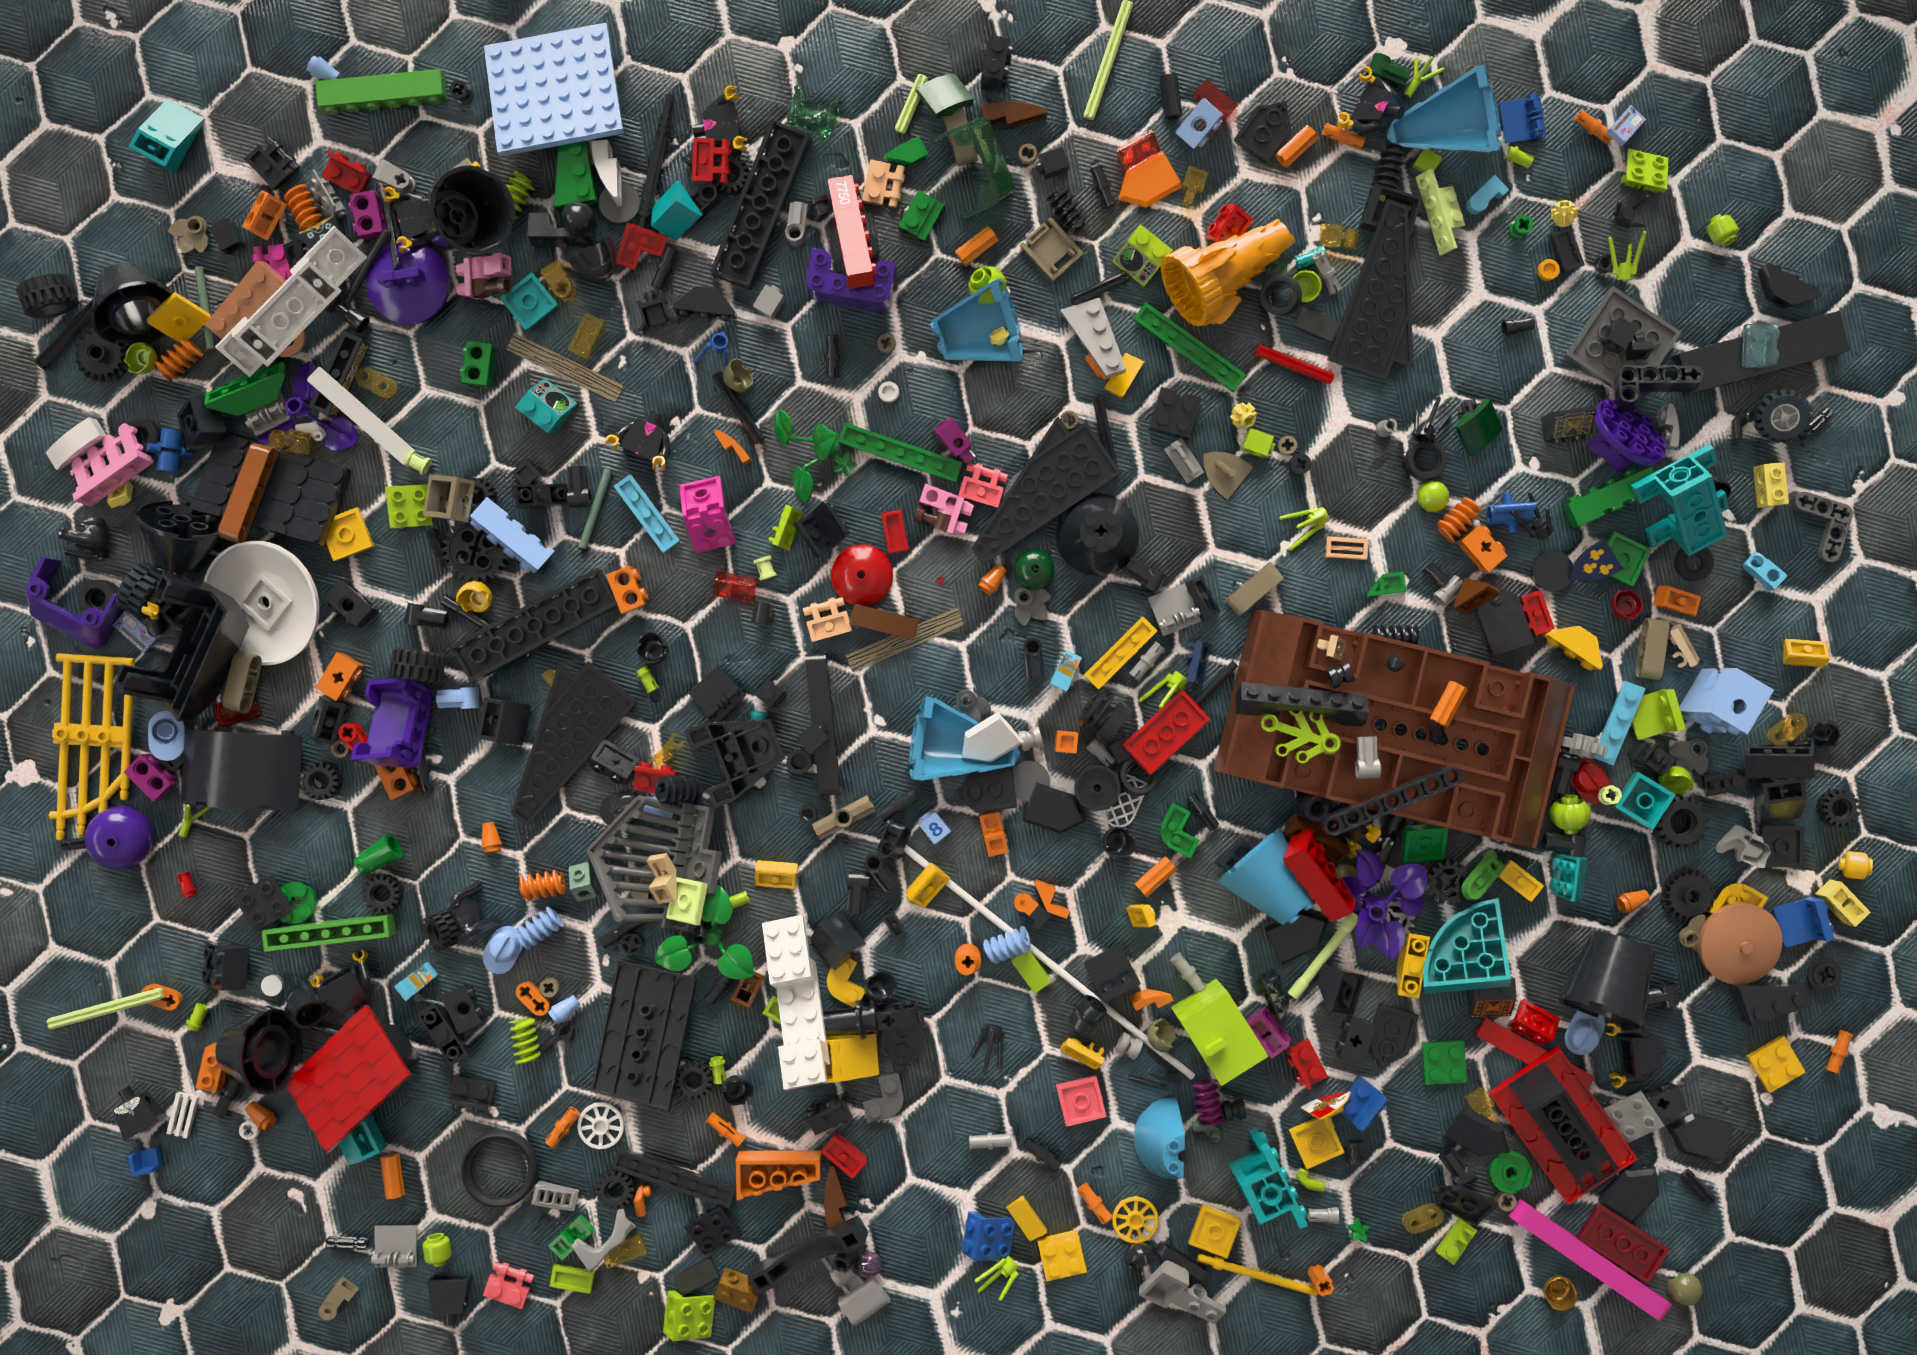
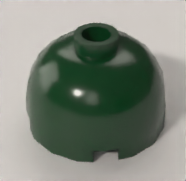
M1031 549L1023 552L1014 564L1016 581L1021 587L1028 590L1043 589L1051 583L1054 577L1055 566L1053 560L1047 553L1041 550Z

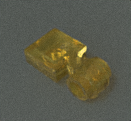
M1321 224L1318 246L1339 248L1342 241L1345 248H1356V244L1359 243L1357 229L1348 228L1345 229V233H1342V225Z
M273 430L269 434V445L276 450H283L288 445V452L310 455L312 433L290 430L287 436L282 430Z

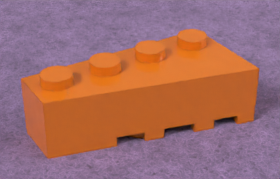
M821 1150L739 1151L736 1158L737 1200L751 1195H762L763 1192L771 1190L778 1191L784 1187L798 1186L820 1180L822 1172Z

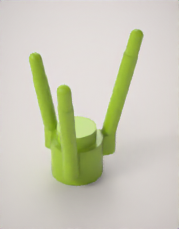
M1646 231L1642 232L1634 262L1631 263L1632 244L1630 243L1628 245L1626 263H1620L1619 267L1612 237L1608 238L1613 265L1612 275H1617L1616 280H1634V274H1637V266L1647 234Z
M1313 507L1309 510L1279 517L1280 520L1308 515V520L1298 524L1296 527L1300 529L1309 524L1314 527L1289 547V551L1298 547L1315 532L1324 528L1325 523L1329 522L1328 513L1323 507L1318 509Z
M1177 671L1173 675L1168 673L1165 679L1144 694L1138 702H1143L1169 682L1167 687L1170 688V691L1159 705V708L1162 709L1174 692L1178 694L1182 689L1185 690L1187 688L1185 685L1188 681Z
M1009 1256L1005 1259L1002 1258L999 1263L974 1280L975 1283H978L998 1269L977 1292L981 1293L1001 1274L1006 1278L1010 1275L1011 1277L999 1297V1301H1002L1013 1281L1019 1275L1016 1271L1020 1267Z

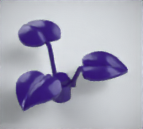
M308 361L300 369L293 382V393L296 397L288 399L285 405L290 420L261 434L258 442L277 449L287 448L292 445L297 439L296 430L293 428L296 425L294 416L297 418L308 416L327 428L325 431L326 437H324L323 442L326 447L333 451H343L353 447L357 443V431L352 422L344 417L333 418L330 425L309 413V407L304 402L309 401L310 397L313 398L317 389L307 379L317 367L311 361Z
M1355 850L1357 856V877L1359 882L1366 886L1368 890L1377 885L1376 880L1382 878L1383 864L1375 853L1368 850ZM1367 891L1364 896L1370 904L1378 900L1386 901L1388 898L1375 897L1370 891ZM1400 892L1401 897H1393L1391 900L1401 901V911L1407 916L1419 914L1424 906L1423 894L1417 898L1410 899L1404 897ZM1363 901L1359 909L1362 911L1357 919V947L1376 943L1382 934V923L1370 918L1369 909Z
M1405 864L1393 871L1390 880L1397 888L1385 902L1378 900L1370 904L1368 899L1364 897L1367 887L1359 882L1358 877H1343L1356 900L1353 911L1359 910L1364 901L1369 909L1370 918L1374 921L1384 922L1382 923L1381 937L1373 945L1389 959H1393L1401 951L1406 933L1400 922H1387V919H1385L1388 911L1387 905L1399 891L1404 897L1410 899L1417 898L1423 894L1427 885V869L1421 865Z

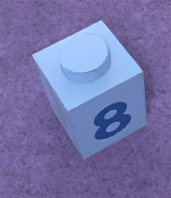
M928 811L920 818L922 822L919 823V826L934 845L951 832L950 828L936 811L933 813Z

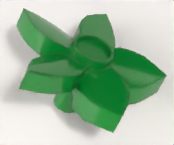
M849 452L843 456V459L839 456H834V460L838 465L835 466L833 472L843 471V474L848 477L850 473L849 468H854L857 464L854 461H849Z
M1357 1217L1354 1224L1347 1226L1352 1231V1241L1359 1239L1365 1243L1367 1242L1365 1232L1370 1227L1366 1225L1361 1226L1360 1219Z

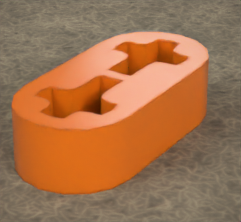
M525 981L516 988L518 999L535 1015L542 1016L550 1010L551 1001L540 993L539 988L534 983ZM529 987V994L524 996L522 994L523 988ZM543 1001V1002L545 1003V1005L543 1006V1007L545 1008V1010H544V1009L538 1010V1009H537V1006H538V1003H537V1002L540 1003V1002Z
M150 984L141 991L143 993L162 988L164 998L147 1004L165 1010H174L183 1003V996L179 991L159 984ZM173 996V1000L176 1001V1003L170 1004L171 1001L165 998Z

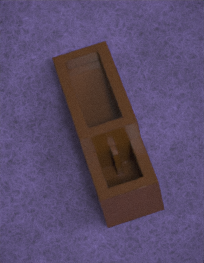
M1006 101L980 106V113L985 128L1005 122L1006 129L1008 130L1047 118V109L1045 107L1030 103Z
M854 604L849 624L914 640L919 620Z
M1295 813L1285 823L1286 836L1289 838L1312 827L1315 831L1314 839L1317 844L1322 843L1325 848L1323 853L1326 859L1339 864L1351 853V849L1338 837L1323 832L1320 824L1315 821L1300 817Z
M833 1162L830 1164L824 1192V1209L828 1229L846 1221L841 1207L847 1206L848 1201L838 1168Z

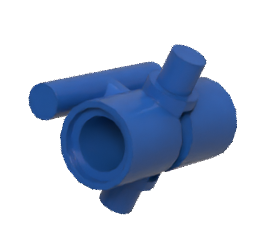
M162 428L160 443L147 444V451L155 452L158 455L157 471L178 473L179 459L192 457V452H186V449L181 446L183 431Z
M1511 493L1503 494L1504 502H1502V505H1490L1487 507L1488 524H1505L1509 529V534L1513 535L1518 533L1517 526L1519 522L1511 514V511L1514 510L1525 522H1532L1537 504L1536 502L1515 503L1512 500Z

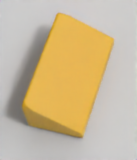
M1127 353L1122 358L1126 367V373L1111 377L1104 387L1105 390L1120 399L1123 398L1144 361Z
M1784 640L1783 664L1824 667L1830 660L1827 642Z
M758 860L755 867V886L796 889L798 864Z
M930 863L906 890L908 899L925 908L950 880V877L935 864Z
M1023 1195L1006 1206L1029 1241L1047 1233L1046 1227Z

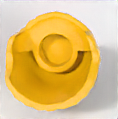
M471 581L459 589L456 595V602L461 605L465 612H484L492 603V592L482 582Z

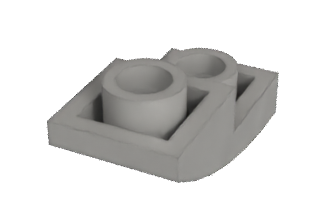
M1669 403L1661 406L1658 410L1657 421L1658 427L1666 428L1661 438L1667 443L1665 449L1671 450L1679 446V422L1674 405Z

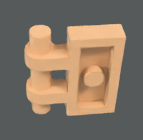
M870 160L862 202L883 206L885 198L890 199L889 207L896 208L901 198L900 188L905 179V167L897 165L896 172L892 173L890 172L891 164ZM888 180L893 181L892 191L886 190Z
M833 597L828 599L827 602L820 604L812 603L809 607L803 608L805 616L813 614L814 620L806 622L812 642L852 631L847 611L839 613L837 607L845 605L843 597L837 599ZM831 609L832 615L820 617L819 612Z

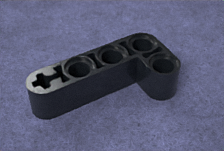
M1624 366L1620 369L1614 382L1615 403L1618 409L1628 411L1635 405L1639 392H1692L1698 388L1704 378V372L1698 366ZM1622 377H1627L1630 381H1626ZM1644 377H1649L1652 381H1648ZM1666 377H1670V378H1672L1674 381H1670V380H1668ZM1623 396H1628L1631 400H1626Z

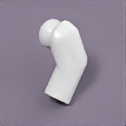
M315 422L295 425L297 435L309 433L316 441H322L326 437L325 430Z

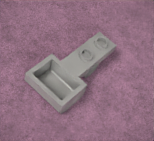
M836 1254L821 1258L835 1284L845 1292L838 1298V1305L855 1327L890 1303L889 1296L873 1274L863 1279L853 1265L846 1273L838 1272L833 1267V1259Z
M1164 1261L1139 1287V1296L1163 1308L1173 1303L1213 1324L1226 1313V1306L1209 1298L1206 1290L1201 1285L1194 1284L1189 1288L1188 1271L1171 1261Z

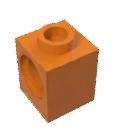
M1056 730L1054 751L1076 754L1078 732Z

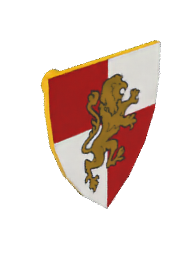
M1351 1091L1320 1097L1301 1106V1109L1319 1120L1323 1119L1326 1129L1332 1130L1335 1127L1331 1117L1344 1111L1343 1105L1348 1101Z

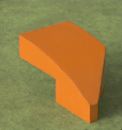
M1151 989L1129 996L1136 1011L1153 1002L1160 1008L1174 1001L1171 994Z

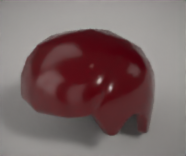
M1632 589L1619 590L1612 597L1610 603L1612 614L1624 621L1636 619L1641 614L1643 608L1640 596Z

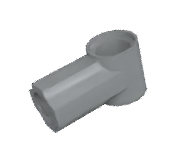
M796 201L790 202L788 223L785 230L787 241L793 247H799L805 242L808 204ZM793 232H800L801 234L798 238L790 237Z
M1357 737L1358 760L1355 763L1357 779L1380 778L1381 765L1377 757V737Z

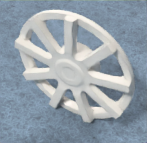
M593 1103L586 1107L579 1116L578 1133L583 1142L592 1148H609L620 1140L624 1132L622 1113L610 1103ZM597 1107H606L602 1117ZM593 1108L596 1118H592L586 1112ZM609 1109L616 1113L612 1118H606ZM583 1117L591 1121L592 1125L581 1126ZM619 1118L620 1127L610 1125V1122ZM592 1129V1134L586 1139L582 1130ZM609 1129L619 1131L616 1139L608 1131ZM596 1134L599 1135V1145L589 1142ZM603 1134L607 1135L611 1143L603 1145Z

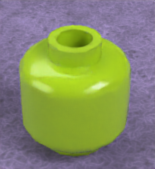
M1719 214L1710 219L1706 232L1715 245L1725 247L1738 238L1737 235L1740 229L1730 215L1721 216Z
M443 1233L431 1234L423 1242L422 1248L426 1263L439 1267L451 1258L450 1239L444 1236Z

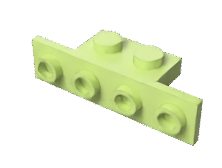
M1432 168L1415 178L1423 198V204L1439 255H1444L1457 248L1452 230L1465 226L1454 187L1439 188Z

